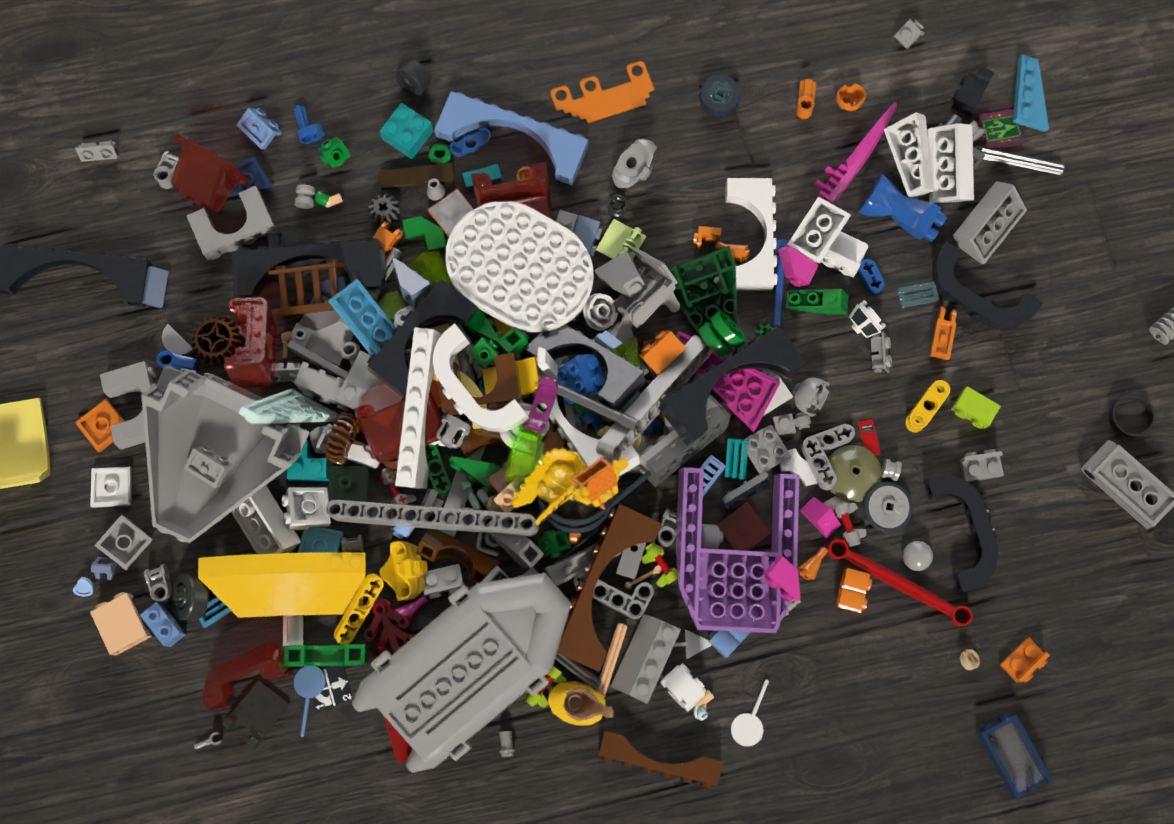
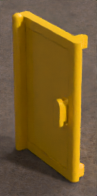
M532 357L517 361L521 394L527 395L537 392L540 382L537 358ZM496 366L482 369L486 395L496 385Z

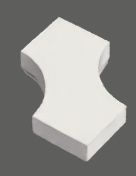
M796 449L788 450L791 458L779 464L781 472L799 475L804 486L818 484L808 462L800 457ZM814 463L816 467L821 468L820 463Z

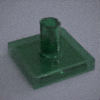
M329 466V502L331 500L368 502V466Z

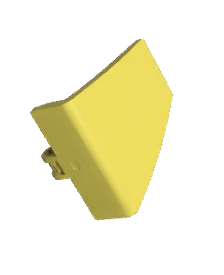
M34 398L0 404V489L41 482L50 476L49 447L41 399Z

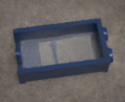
M1005 713L997 718L998 721L994 724L989 722L980 727L981 731L976 734L1007 787L1012 800L1019 801L1025 793H1033L1038 790V786L1054 782L1017 715Z

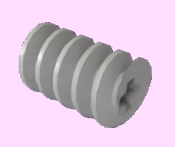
M1174 306L1149 328L1151 335L1165 345L1169 343V340L1174 339Z

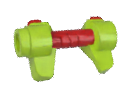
M655 542L645 548L647 554L642 557L643 564L656 561L664 572L656 584L659 587H664L666 584L669 585L677 580L678 570L675 568L670 569L662 557L664 554L663 546H658Z
M554 666L545 676L549 684L551 681L558 684L566 682V678ZM548 684L534 696L527 690L524 700L532 707L537 703L541 707H546L549 703L542 692Z

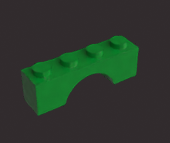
M369 645L284 646V666L287 667L368 666Z

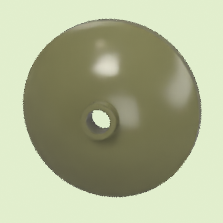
M857 445L843 446L835 450L828 458L837 477V482L830 491L843 501H864L868 491L882 481V469L877 457L864 447ZM853 468L858 469L859 473H858V474H854V473L852 472V469H853ZM825 476V482H828V484H830L831 479H827Z

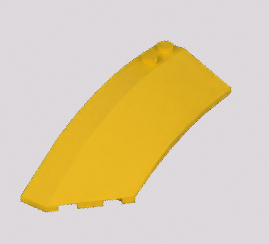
M278 553L198 558V579L228 606L238 618L344 615L365 579V553ZM363 597L360 598L359 605H363Z

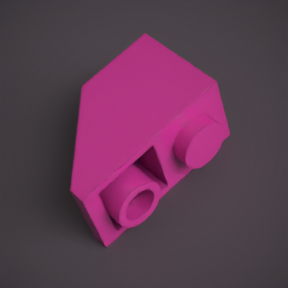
M777 557L763 574L766 578L765 582L770 587L780 590L782 592L780 595L788 602H798L800 600L798 569L784 557Z

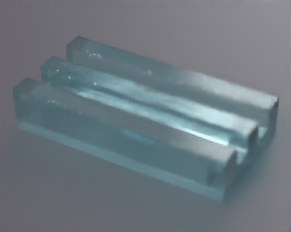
M935 282L897 289L901 308L939 300ZM931 288V291L903 295L906 292ZM933 295V297L905 302V300Z

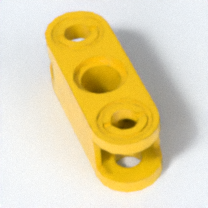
M943 380L935 381L926 390L905 420L906 428L909 431L919 432L930 422L950 393V386L947 382ZM924 403H929L931 410H927L924 407Z

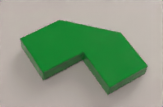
M421 216L402 220L407 239L425 236L429 252L446 249L443 229Z

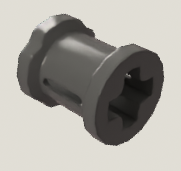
M362 535L347 539L342 537L343 553L353 551L364 552Z

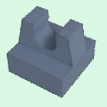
M97 557L91 564V572H94L96 579H100L103 573H106L107 580H112L118 564L111 558Z

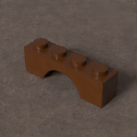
M428 529L420 540L417 554L432 562L445 558L460 562L468 571L469 581L475 584L481 583L500 564V561L438 529Z

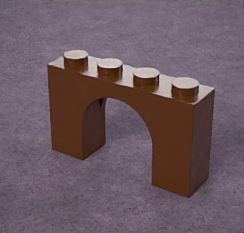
M508 353L494 356L497 372L496 385L487 395L473 397V399L481 408H487V410H496L499 408L498 406L508 405L514 399L517 403H522L515 354ZM453 362L454 374L461 382L459 366L456 362ZM438 380L442 411L452 416L460 415L454 407L456 402L453 398L448 399L442 392L444 387Z
M472 423L469 425L471 430L468 436H465L461 446L456 448L464 459L481 447L490 444L500 445L509 452L511 457L507 465L487 479L488 487L496 497L522 472L527 477L529 472L534 469L535 463H537L532 456L529 457L526 453L518 452L506 445L500 436V432L488 431L482 428L473 429ZM462 430L455 434L452 439L455 445L463 433Z

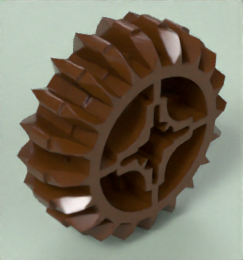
M210 315V320L203 317L204 323L197 322L198 329L192 328V331L195 333L190 335V338L194 340L190 342V346L194 347L192 352L197 354L196 357L199 360L202 359L205 364L210 362L214 366L217 361L219 365H222L223 360L229 363L228 357L235 358L234 351L240 352V349L237 347L242 345V342L238 340L242 338V334L238 333L240 328L235 326L236 323L233 320L230 321L226 316L222 318L221 315H217L215 319L213 315ZM222 327L228 329L230 338L223 336ZM218 337L219 340L214 343L213 340ZM203 342L209 344L210 353L204 351Z
M344 412L338 416L327 439L325 450L327 460L341 465L349 460V450L352 443L359 438L361 420L355 414Z

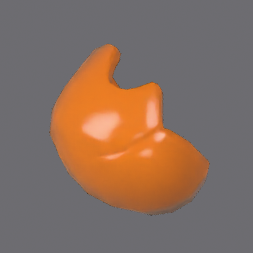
M856 83L850 87L844 85L836 94V102L839 107L847 111L857 110L866 99L864 88Z

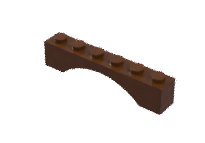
M604 731L599 750V756H602L603 761L613 763L614 759L622 761V766L633 768L634 765L642 766L641 771L653 773V770L661 771V776L673 778V775L680 776V781L691 784L693 780L700 781V786L712 789L713 785L718 786L723 761L704 756L684 763L669 764L658 762L639 753L627 741L625 736Z

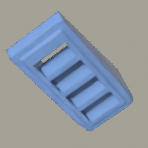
M712 455L708 457L700 468L706 469L714 475L711 478L705 472L703 473V478L709 481L708 484L703 482V496L726 467ZM709 463L713 464V465H714L715 467H717L719 470H718V471H715V470H714L713 468H711L708 464H709Z

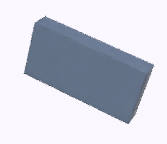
M152 266L148 267L143 304L158 308L163 307L169 271Z

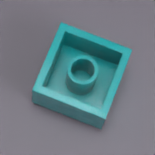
M402 103L380 130L383 141L411 159L414 158L434 132L430 121Z

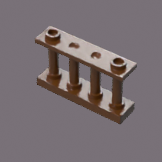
M337 259L325 260L326 264L295 268L276 266L275 270L268 271V275H278L281 304L279 305L280 308L272 309L273 316H289L335 310L329 302L325 303L322 300L319 270H329L332 298L339 293L336 268L345 267V263H338ZM306 271L312 272L315 300L310 305L305 301L302 272ZM295 273L298 299L296 306L291 307V303L288 300L286 274Z

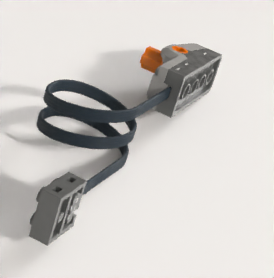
M709 395L706 406L708 430L700 438L686 446L662 412H660L658 416L665 422L663 428L664 435L656 441L655 445L652 444L647 447L639 456L640 464L638 466L643 476L616 498L615 495L610 498L612 504L609 508L601 509L594 515L584 519H567L554 512L546 518L552 526L568 533H583L596 528L555 563L573 555L600 533L603 525H607L609 520L607 516L612 507L642 482L648 479L654 487L658 486L724 432L728 427L730 414ZM537 495L538 508L542 514L547 509V506ZM558 522L563 523V524H567V525H574V526H576V525H584V524H588V523H590V522H593V523L590 524V525H587V526H583V527H568V526H564V525H562V524H559ZM532 567L525 574L520 575L519 577L536 575L539 573Z

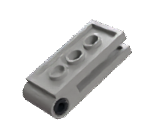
M1107 440L1081 468L1088 478L1146 529L1154 527L1174 506V493L1120 445L1110 440ZM1130 483H1132L1135 486V491L1131 489ZM1146 497L1150 499V505L1146 502Z

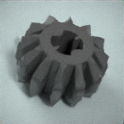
M385 193L381 198L377 194V200L371 199L373 205L368 206L369 211H371L369 215L370 218H374L373 220L376 224L380 222L382 225L385 221H388L391 225V219H398L396 214H400L399 203L395 201L394 196L388 198V195Z

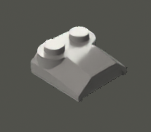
M121 515L94 546L127 570L153 539L130 519Z

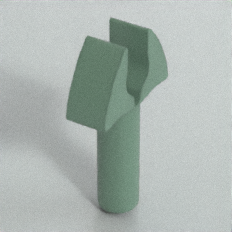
M468 479L460 482L473 510L481 511L482 508Z

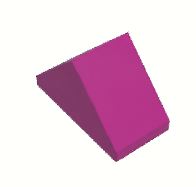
M815 497L799 510L826 539L841 526L832 509Z

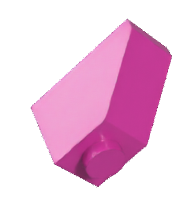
M790 245L781 247L779 254L785 277L791 280L790 282L795 286L809 285L818 264Z

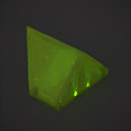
M632 337L612 349L615 355L624 357L632 365L641 368V358L639 357L641 355L640 343L637 337Z

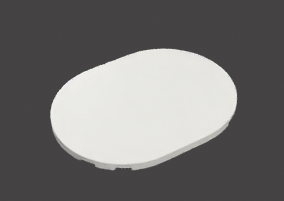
M495 201L483 204V206L469 211L458 221L447 242L446 267L455 289L482 311L511 327H516L518 330L545 332L559 328L574 319L584 308L590 297L593 286V265L583 242L566 227L527 205L512 201Z

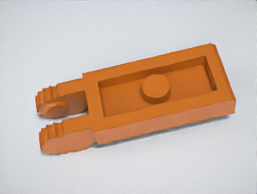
M941 306L935 324L929 356L949 360L956 329L957 310H951L949 321L944 320L945 307Z

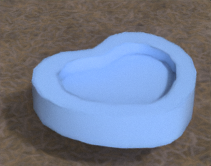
M81 577L73 588V592L76 595L83 597L90 596L94 591L93 583L86 577Z

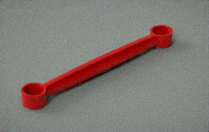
M836 539L829 543L827 553L832 559L839 560L843 558L895 589L950 616L951 622L956 626H966L972 621V612L968 607H955L901 575L849 550L844 540ZM841 543L844 546L845 551L842 556L837 557L832 553V544ZM958 609H963L967 613L965 623L956 621L955 612Z

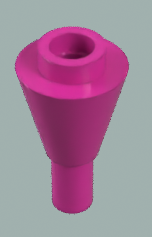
M422 595L416 601L399 607L395 611L402 615H408L412 619L418 608L428 600ZM403 618V623L406 625L407 621Z

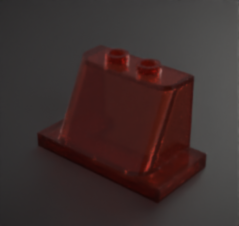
M178 133L174 136L173 140L182 149L171 185L180 191L179 194L185 199L192 198L196 205L200 207L204 205L218 213L237 183L246 186L249 179L231 162Z

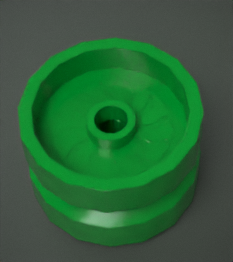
M722 311L716 312L711 317L712 323L706 322L698 329L702 339L722 359L727 355L731 357L734 354L733 347L740 348L747 342L741 329Z

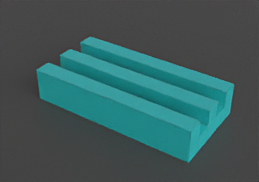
M735 438L727 440L725 477L746 479L749 440ZM742 444L740 474H738L739 445Z

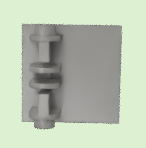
M772 424L743 439L749 440L748 457L759 475L791 458L790 453Z

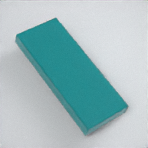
M498 164L462 173L466 188L502 179Z

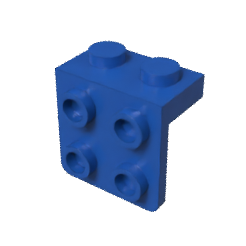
M596 354L578 355L558 368L557 376L560 385L584 396L599 393L605 385ZM565 398V402L567 405L575 403Z

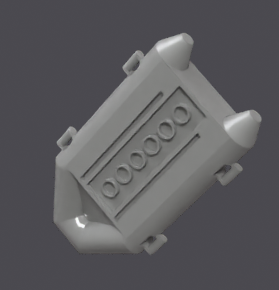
M545 573L478 583L470 590L466 585L461 586L448 597L452 605L392 656L386 650L371 662V666L375 670L361 681L352 705L358 712L375 708L380 710L412 747L406 761V766L412 773L433 769L449 755L457 761L472 748L467 740L527 690L534 696L549 684V681L544 676L552 670L571 603ZM465 594L468 595L463 601H461V602H458V601H457V600H459L463 595H465ZM389 659L390 662L385 667H381ZM537 678L541 679L534 686H530ZM460 743L463 744L460 748L453 752V749L457 745H459Z

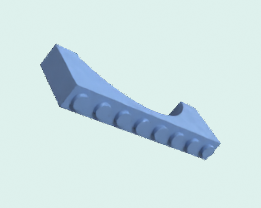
M450 92L434 129L437 138L452 143L459 136L480 127L504 126L518 129L533 137L546 150L556 170L555 180L573 186L588 148V139L579 134L573 135L562 128L556 129L546 122L539 123L529 116L522 117L512 110L505 111L495 104L488 105L478 98L471 99L463 93Z

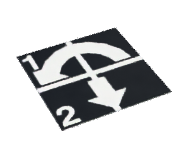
M332 666L322 669L326 683L323 691L318 696L313 697L316 711L353 700L344 666Z

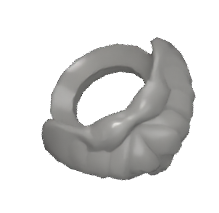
M328 423L325 426H319L309 432L314 452L325 454L332 424Z

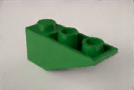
M842 289L788 290L786 309L821 314H847L849 296Z
M478 308L477 313L465 326L467 331L480 339L485 336L489 341L493 340L498 344L497 340L502 337L500 332L497 331L495 333L493 328L496 326L491 317L487 319L485 316L487 313Z
M453 456L448 459L451 462L450 466L454 470L464 472L466 474L465 478L473 484L477 482L481 485V490L487 495H495L488 487L487 479L501 470L499 466L493 463Z

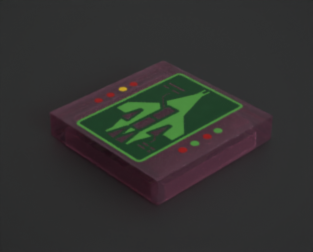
M1014 109L980 114L978 116L980 128L985 130L982 136L986 148L994 150L1024 143L1019 124L1013 122Z

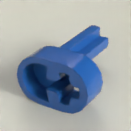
M296 106L294 113L299 127L298 137L300 142L308 144L324 138L325 134L322 125H309L304 106Z
M593 410L579 416L582 426L592 423L596 433L605 427L601 419L603 415Z

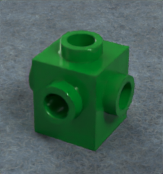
M337 136L332 140H326L318 148L321 152L319 157L325 165L329 164L332 168L341 166L345 162L344 160L351 156Z
M483 336L468 353L473 357V361L478 366L486 368L489 364L491 366L495 364L494 356L498 355L501 351L498 349L499 345L495 341H489Z
M552 529L544 532V536L537 539L539 549L544 553L542 558L551 557V559H556L562 556V552L571 549L567 532Z

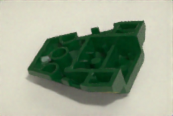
M730 246L682 265L669 268V271L677 281L675 284L676 289L673 292L680 304L679 309L687 316L688 321L698 333V329L706 322L712 323L711 317L718 311H722L736 325L738 324L736 262Z

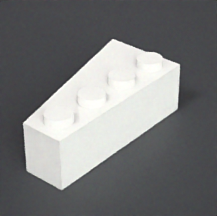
M916 112L884 129L908 197L918 199L933 191L926 117Z

